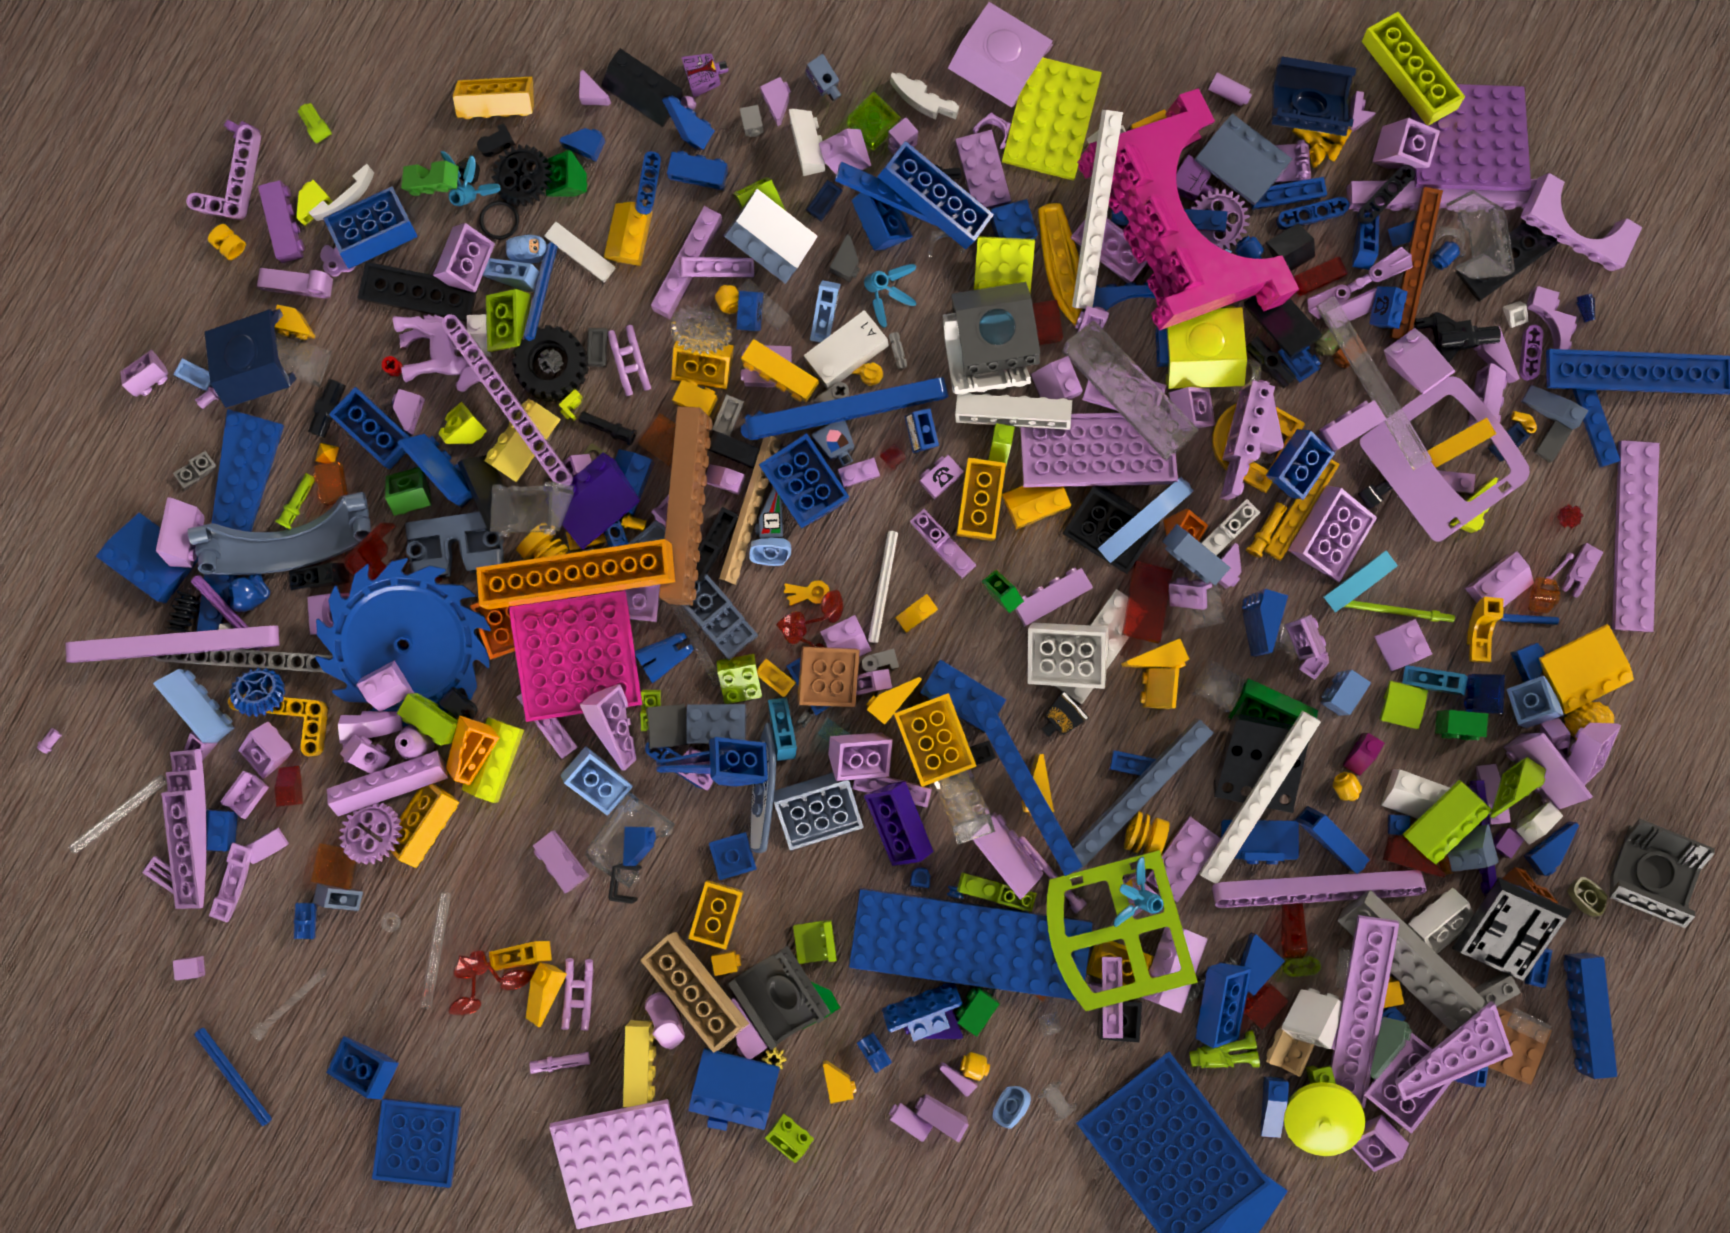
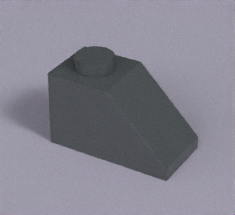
M847 234L830 266V273L851 282L852 278L857 277L860 268L858 267L859 260L851 236Z

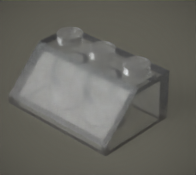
M275 335L278 358L287 374L293 372L297 381L320 387L331 351Z

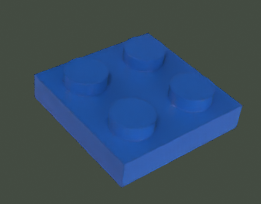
M747 832L709 842L719 880L757 869L753 853L750 849Z

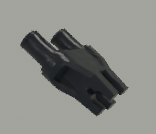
M1434 312L1429 317L1415 318L1414 325L1416 326L1414 328L1417 330L1431 328L1436 349L1449 363L1458 351L1465 349L1461 347L1440 349L1438 345L1439 332L1458 330L1462 327L1472 326L1471 320L1455 322L1444 314Z

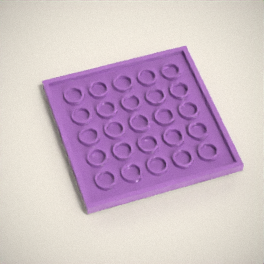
M1456 84L1465 95V98L1457 110L1429 125V127L1439 130L1440 133L1430 168H1414L1415 188L1529 192L1531 189L1525 88L1522 86ZM1411 106V119L1425 124Z

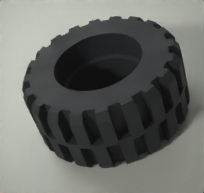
M545 325V328L541 329L539 326L534 340H522L518 349L514 348L513 351L515 358L512 359L514 375L517 377L520 385L537 399L541 398L548 402L552 399L556 402L561 401L562 397H567L574 389L579 391L580 388L578 386L584 384L586 380L584 376L588 374V359L585 350L578 339L568 330L564 331L562 327L556 326L553 328L551 325ZM548 348L561 349L568 358L565 371L559 377L552 380L539 378L533 369L534 361L538 354Z

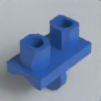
M295 904L294 939H315L317 904Z
M874 1032L857 1042L875 1073L892 1063Z

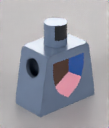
M846 421L832 423L812 434L813 440L830 461L839 458L843 466L853 462L848 452L854 449V444Z

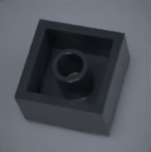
M1138 999L1123 1002V1038H1103L1102 1007L1099 1008L1098 1038L1101 1040L1139 1043L1142 1002Z

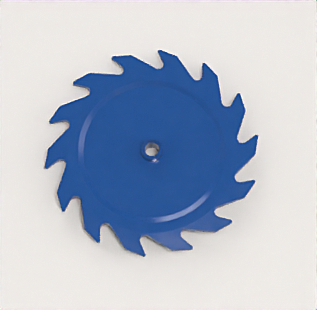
M408 558L391 561L374 580L368 577L369 564H366L355 573L348 598H343L338 587L334 586L328 600L333 626L328 627L319 618L316 619L317 636L332 653L333 658L315 657L324 672L347 684V687L344 689L332 690L333 694L345 702L368 703L357 686L360 678L395 660L414 693H418L438 704V708L447 714L449 711L445 710L439 701L451 687L457 689L464 688L469 700L472 699L477 688L473 661L479 660L487 668L490 667L487 650L475 634L474 629L481 628L491 631V628L482 614L471 610L461 603L462 598L475 597V593L464 585L436 583L435 578L445 572V568L427 566L410 574H404L402 568ZM406 640L409 646L402 647L399 641ZM404 700L383 711L398 712ZM373 707V708H372L371 710H369V711H378V710ZM402 721V727L410 725Z

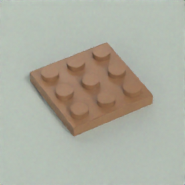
M802 646L797 704L855 707L860 649Z
M1496 1007L1513 1056L1491 1064L1488 1067L1531 1085L1552 1030Z

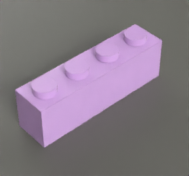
M1073 568L1067 571V576L1061 580L1059 577L1049 582L1050 586L1045 589L1041 586L1032 591L1034 595L1029 598L1026 595L1023 596L1024 602L1015 611L1024 627L1091 590L1093 587L1083 569L1077 570Z

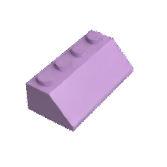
M1165 927L1149 971V975L1152 978L1178 972L1181 969L1169 927ZM1183 929L1196 974L1208 939ZM1192 984L1142 998L1182 1013Z

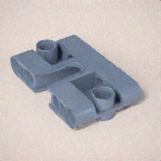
M480 512L405 523L408 544L406 552L410 560L411 573L427 566H435L446 569L445 572L436 578L451 576V545L455 541L459 542L461 557L466 570L470 571V573H476V567L505 563L503 553L504 540L501 536V530L489 532ZM497 536L496 543L490 544V537ZM416 547H420V554L414 556V549Z

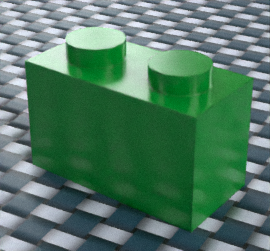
M997 570L981 581L991 597L1008 613H1011L1024 602L1015 586Z

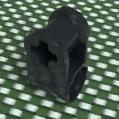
M451 687L439 701L445 710L451 712L458 719L460 715L473 720L478 712L476 704L455 687ZM467 709L471 711L468 715L464 713Z

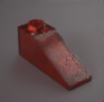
M1397 835L1395 838L1388 837L1382 860L1435 876L1445 877V873L1412 843H1408L1407 838Z
M1303 903L1282 904L1281 941L1283 958L1303 959L1308 951Z

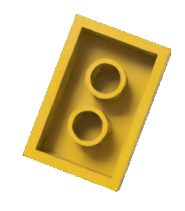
M705 881L688 939L726 950L744 891L713 881Z

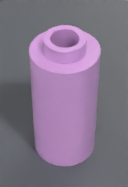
M1218 72L1208 89L1239 106L1247 105L1252 96L1249 93V88Z
M901 1103L898 1105L894 1104L888 1113L891 1115L889 1120L921 1142L926 1139L933 1125L917 1116L915 1112Z

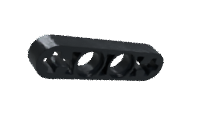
M1410 165L1401 166L1357 213V219L1360 223L1370 224L1409 184L1415 176L1413 167ZM1404 172H1408L1407 177L1400 182L1398 179ZM1388 184H1395L1397 192H1390ZM1376 197L1383 198V206H1378L1375 203ZM1372 208L1374 211L1369 217L1364 218V214Z

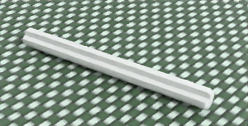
M888 531L868 638V641L871 643H878L898 536L896 531Z

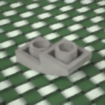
M204 451L190 459L189 464L173 474L183 489L186 490L211 473L217 466L207 452Z

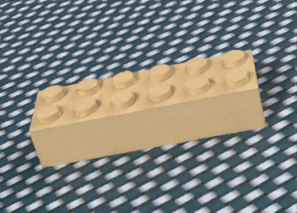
M677 932L667 935L641 959V962L713 1053L722 1049L750 1024Z

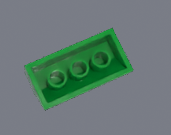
M1247 678L1236 697L1228 718L1232 719L1235 714H1244L1294 724L1302 711L1317 718L1318 710Z

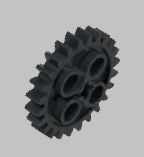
M518 144L517 150L511 146V152L505 149V156L499 155L501 161L494 162L498 167L492 169L496 173V175L491 177L496 181L493 184H499L501 188L497 193L501 195L504 201L507 200L509 204L514 203L517 207L520 203L526 207L527 201L533 205V199L540 201V194L546 196L543 190H550L546 184L552 183V180L548 178V176L553 175L548 170L552 167L547 163L548 158L543 156L544 154L540 150L538 151L534 146L531 148L527 144L524 148ZM515 162H518V165L515 168H512L513 164ZM536 164L535 169L530 171L531 166ZM514 180V184L509 187L510 181ZM532 183L531 188L526 190L527 185Z

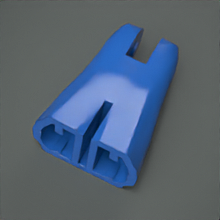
M685 633L672 635L635 651L636 657L652 684L693 652L692 644L683 647L681 650H678L676 647L677 644L682 643V641L688 638Z

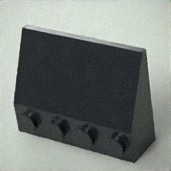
M1093 486L1063 534L1110 563L1098 548L1142 510L1104 486ZM1160 522L1155 524L1110 564L1128 574L1158 530Z

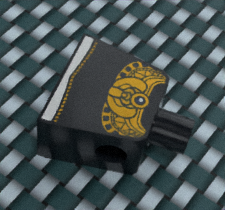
M1062 691L1043 715L1048 720V723L1041 730L1047 737H1050L1056 730L1061 735H1065L1088 720L1089 717L1065 691Z

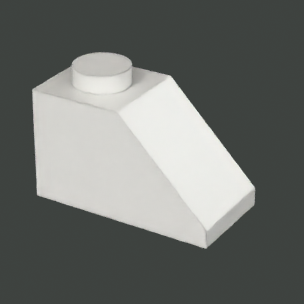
M486 314L467 315L468 332L486 357H492V352H487ZM474 352L472 356L476 358L478 356V352Z
M1549 801L1519 820L1516 830L1530 845L1546 835L1563 815Z

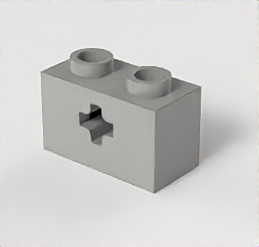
M1503 972L1474 988L1485 1000L1483 1007L1491 1001L1498 1006L1521 993L1512 976Z

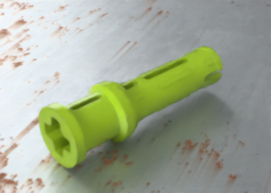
M305 473L288 504L283 506L284 510L279 519L275 520L276 523L291 530L292 522L296 516H299V509L316 481L315 477Z

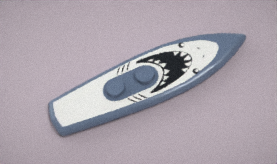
M769 722L765 724L759 741L766 743L768 781L752 784L750 849L755 853L767 851L774 801L776 748L772 725Z

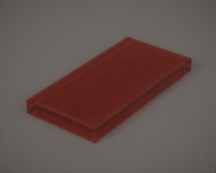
M1139 561L1134 563L1122 635L1157 644L1161 642L1169 596V583H1171L1173 570Z

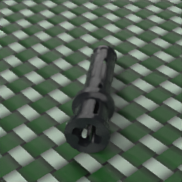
M585 411L579 417L580 423L610 434L613 439L627 442L629 446L633 444L636 438L637 430L625 428L621 423L613 424Z

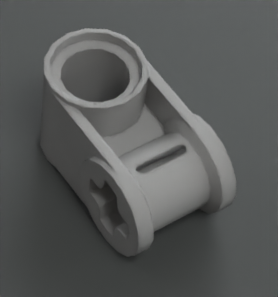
M838 382L820 394L813 402L816 404L849 397V388L845 383ZM838 388L840 390L845 389L843 396L841 394L837 395Z

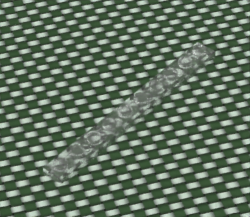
M1333 296L1318 304L1316 308L1372 401L1375 400L1387 420L1384 422L1413 471L1432 461L1336 297Z

